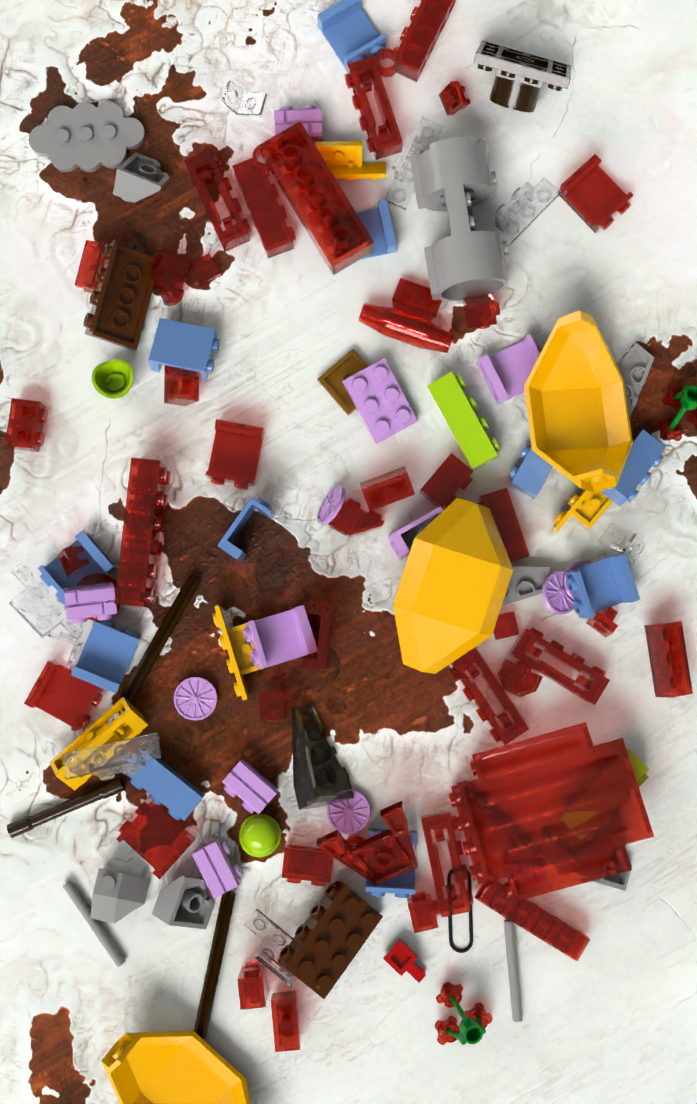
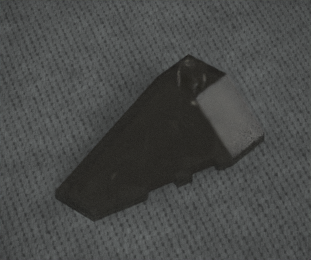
M314 706L291 708L293 785L299 810L317 808L354 798L348 772L345 766L341 768L335 756L337 754L335 747H331L325 737L326 730Z

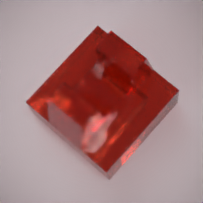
M458 81L450 82L439 94L447 116L454 115L457 111L466 108L471 103L470 99H466L463 94L465 87L460 86Z
M69 546L57 555L67 577L76 574L90 564L89 559L80 560L77 554L84 551L83 546Z
M611 607L607 610L605 609L603 613L598 611L594 614L593 618H589L586 624L606 638L613 634L618 627L617 624L612 622L618 612Z

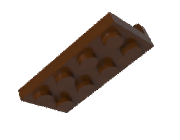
M113 240L109 245L106 244L103 249L102 258L105 259L103 268L99 267L96 275V281H98L97 290L92 291L89 301L92 304L91 312L86 314L83 326L86 327V335L135 351L137 350L161 260L119 245V241Z
M335 881L327 887L322 900L311 909L310 916L306 922L297 928L295 937L290 944L281 950L278 963L317 995L325 999L383 916L346 884Z

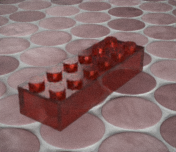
M301 121L259 145L263 160L333 275L374 252V241Z
M131 458L114 604L151 609L152 604L156 603L157 590L154 589V582L159 579L160 566L156 564L157 556L162 554V542H159L160 532H164L165 518H162L163 509L167 508L168 503L165 486L169 485L171 476L170 471H167V467L161 460Z

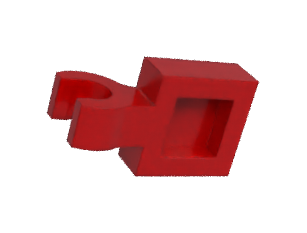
M401 939L383 957L401 976L407 971L419 983L426 976V972L414 963L418 955Z

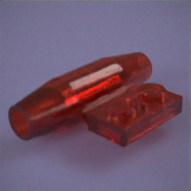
M400 278L393 295V308L364 303L359 316V322L382 335L422 349L448 353L454 337L453 334L431 322L436 318L443 300H433L430 288Z

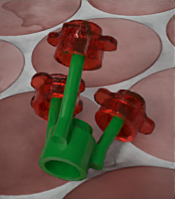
M670 384L667 387L668 392L662 401L665 405H670L679 412L674 419H666L664 422L659 421L656 427L660 430V437L663 440L674 439L675 441H680L682 439L680 434L682 427L679 421L686 410H692L691 413L686 415V421L695 425L697 430V386L685 385L681 387Z
M446 982L443 984L440 994L436 996L438 1003H444L449 1008L455 1007L462 1018L459 1026L456 1024L457 1019L454 1016H449L444 1021L438 1020L435 1023V1029L438 1031L437 1042L441 1045H445L446 1042H455L457 1039L462 1045L466 1043L476 1044L482 1039L483 1034L486 1033L485 1028L492 1022V1015L485 1011L484 1005L480 1002L475 1003L471 1010L463 1011L459 1004L462 1000L461 992L463 991L461 984L452 985L450 982Z

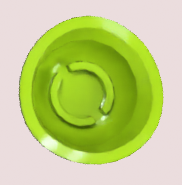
M122 359L103 362L97 365L92 372V383L95 389L101 395L110 399L125 396L133 385L134 374L132 367Z
M254 814L248 817L241 825L239 831L241 847L247 854L253 857L260 858L272 854L281 841V829L278 822L266 814Z

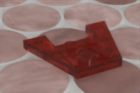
M402 801L380 810L381 818L390 828L352 846L349 845L338 830L316 840L317 847L374 885H378L418 867V858Z

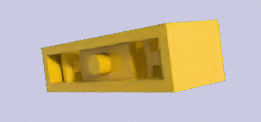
M122 697L50 761L56 777L75 791L116 753L121 751L135 736L139 735L148 724L142 713ZM120 711L121 715L116 719L113 718L112 723L109 725L108 720ZM76 748L78 749L79 752H78V753H77V752L74 753V754H73V755H74L73 758H71L70 760L65 759V758H67Z

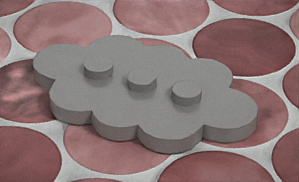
M82 102L73 109L68 106L53 108L48 114L47 124H42L32 129L28 141L35 154L42 157H50L51 163L60 172L68 173L78 167L85 172H94L101 165L111 169L121 166L127 159V150L140 147L145 140L146 133L139 120L130 117L125 118L122 109L114 102H104L97 107L89 102Z

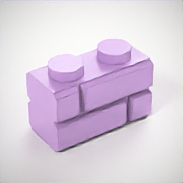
M307 105L303 109H293L292 107L284 106L279 110H274L276 145L323 142L321 108Z
M112 582L63 588L67 620H72V623L87 622L89 617H97V620H108L112 618L113 614H117L115 589Z
M244 758L239 761L222 781L225 784L223 789L232 797L236 795L244 801L242 806L251 814L254 811L259 814L279 791Z
M220 838L200 847L191 854L213 898H217L239 886L242 882L240 878L243 877L237 863L233 864L229 857L232 854L226 841L222 842Z

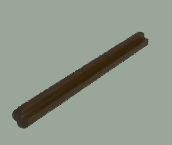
M192 576L186 579L121 693L119 700L124 697L130 703L133 702L200 584L198 579Z
M227 891L222 894L194 1027V1031L202 1039H205L207 1036L236 896L233 891Z

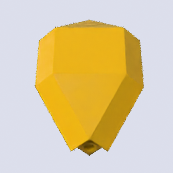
M580 310L558 319L524 384L532 451L581 489L598 492L617 487L632 448L633 440L624 379L593 316Z
M456 498L414 538L393 602L404 665L421 672L436 674L492 636L513 573V567L490 508Z
M195 1031L125 1033L101 1060L119 1104H251L246 1078Z

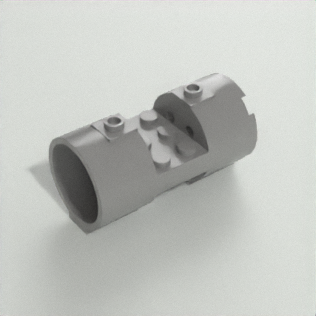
M469 136L451 137L429 144L430 149L427 151L419 150L417 154L410 155L418 208L448 211L451 236L438 240L430 247L424 248L432 299L467 301L498 293L508 286L504 256L509 255L507 241H502L501 233L475 231L471 207L494 195L493 186H497L496 172H491L486 143L480 138L476 142L469 141Z

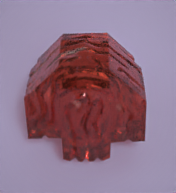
M504 659L498 672L503 689L519 697L536 692L543 677L531 672L532 667L521 661L513 663L508 659Z

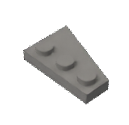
M637 342L617 364L624 379L629 419L655 358Z
M512 566L513 573L502 606L542 594V586L544 580L550 574V567Z

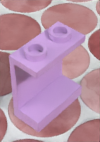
M531 334L526 335L523 341L490 357L487 354L477 361V366L497 405L525 392L524 384L541 352L537 339H533Z
M441 506L389 535L388 541L399 560L410 553L402 537L435 519L443 511Z
M304 605L245 623V628L243 629L246 642L251 644L253 650L250 652L253 665L258 667V670L318 651Z

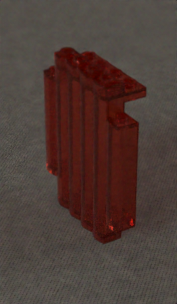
M586 722L473 754L474 761H470L473 775H478L479 779L459 782L457 785L451 786L452 793H449L452 807H457L459 814L458 817H455L458 830L464 832L466 841H462L466 856L470 855L473 864L469 866L473 881L477 880L479 885L507 877L509 882L505 883L506 891L509 898L513 897L514 902L631 871L632 867L625 844L654 837L623 738L593 746Z

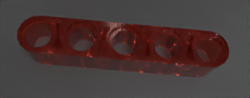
M486 876L475 895V898L487 907L576 961L579 960L590 941V938L490 876Z

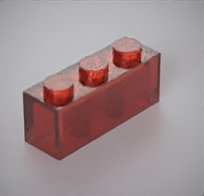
M504 488L479 496L477 504L490 508L510 562L529 557L530 555L508 489Z
M682 621L644 625L655 697L674 698L693 694Z

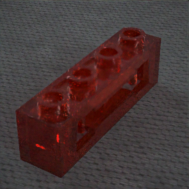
M375 57L347 64V74L344 75L348 89L352 88L353 106L355 110L359 109L360 111L359 123L362 132H367L368 139H366L369 153L373 152L375 160L402 152L403 141ZM372 82L374 85L373 95L383 122L382 126H378V136L375 131L376 122L366 92L372 91Z
M207 150L184 160L224 252L249 242L248 233L251 232V228L247 219L242 220L239 214L242 208L237 197L232 199L229 191L233 189L228 177L223 178L220 172L223 166L219 157H213L211 150ZM211 173L215 176L216 187L229 214V217L222 219L225 231L220 226L222 222L206 187L213 183ZM200 176H202L203 181H204V182H202V183H201V181H200V179H199ZM232 219L235 220V222H236L235 225L232 224V221H231Z
M533 627L530 630L527 628L523 629L509 654L589 704L595 705L610 681L604 677L606 672L594 665L590 668L583 664L585 659L575 653H572L570 656L563 651L565 647L558 642L552 640L549 643L542 638L544 634ZM533 644H538L539 646L544 648V651L535 647ZM543 651L574 671L583 672L590 678L587 679L585 676L579 675L576 681L542 660L535 661L527 656L526 653L528 652L533 657L539 658ZM574 683L583 686L585 690H582L581 688L577 687L576 685H574Z
M476 647L450 664L452 666L449 669L451 675L456 682L461 680L465 686L462 690L469 702L475 701L479 707L475 711L483 722L488 721L492 727L489 732L497 743L501 741L502 744L506 745L529 730V727ZM476 662L483 673L482 679L501 708L507 709L514 720L513 722H511L507 713L503 712L497 716L503 727L499 726L494 718L496 714L476 684L470 682L464 673L467 670L473 679L480 675V672L473 663Z
M449 810L420 816L441 917L471 912L469 904H474L471 889H466L464 881L468 879L467 868L465 864L461 865L459 855H463L461 840H456L454 831L458 830L456 816H451ZM430 829H434L437 842L445 840L443 829L447 830L449 840L446 841L453 878L455 883H458L460 892L458 895H456L454 884L445 886L436 843L432 841ZM442 886L446 888L447 899H444Z

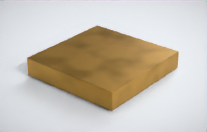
M354 349L317 379L348 416L356 410V407L342 381L369 367Z

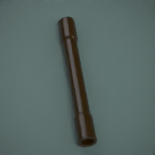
M118 777L70 800L7 824V831L11 838L17 837L46 822L125 791L124 782L121 777Z

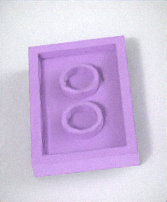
M385 358L342 381L375 444L418 421Z

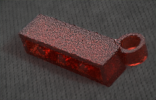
M421 0L419 7L415 6L410 17L412 22L409 28L405 26L400 37L402 42L399 48L395 47L394 50L383 49L378 52L375 62L377 73L382 77H392L397 72L417 82L456 0ZM383 59H391L394 65L385 68L380 62Z
M261 144L254 149L253 158L235 164L232 167L269 259L294 249L293 240H296L292 226L287 227L284 219L288 217L284 206H279L276 198L279 197L276 186L275 184L270 185L267 178L271 176L269 171L273 170L277 164L275 149L271 145ZM262 153H269L272 156L271 161L268 163H261L257 159Z

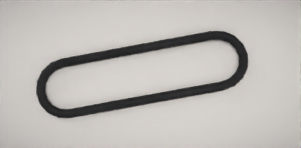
M458 866L452 868L447 875L449 943L454 951L464 953L473 945L472 888L469 871L464 867ZM457 870L465 872L468 878L469 945L464 949L456 948L452 938L451 875Z

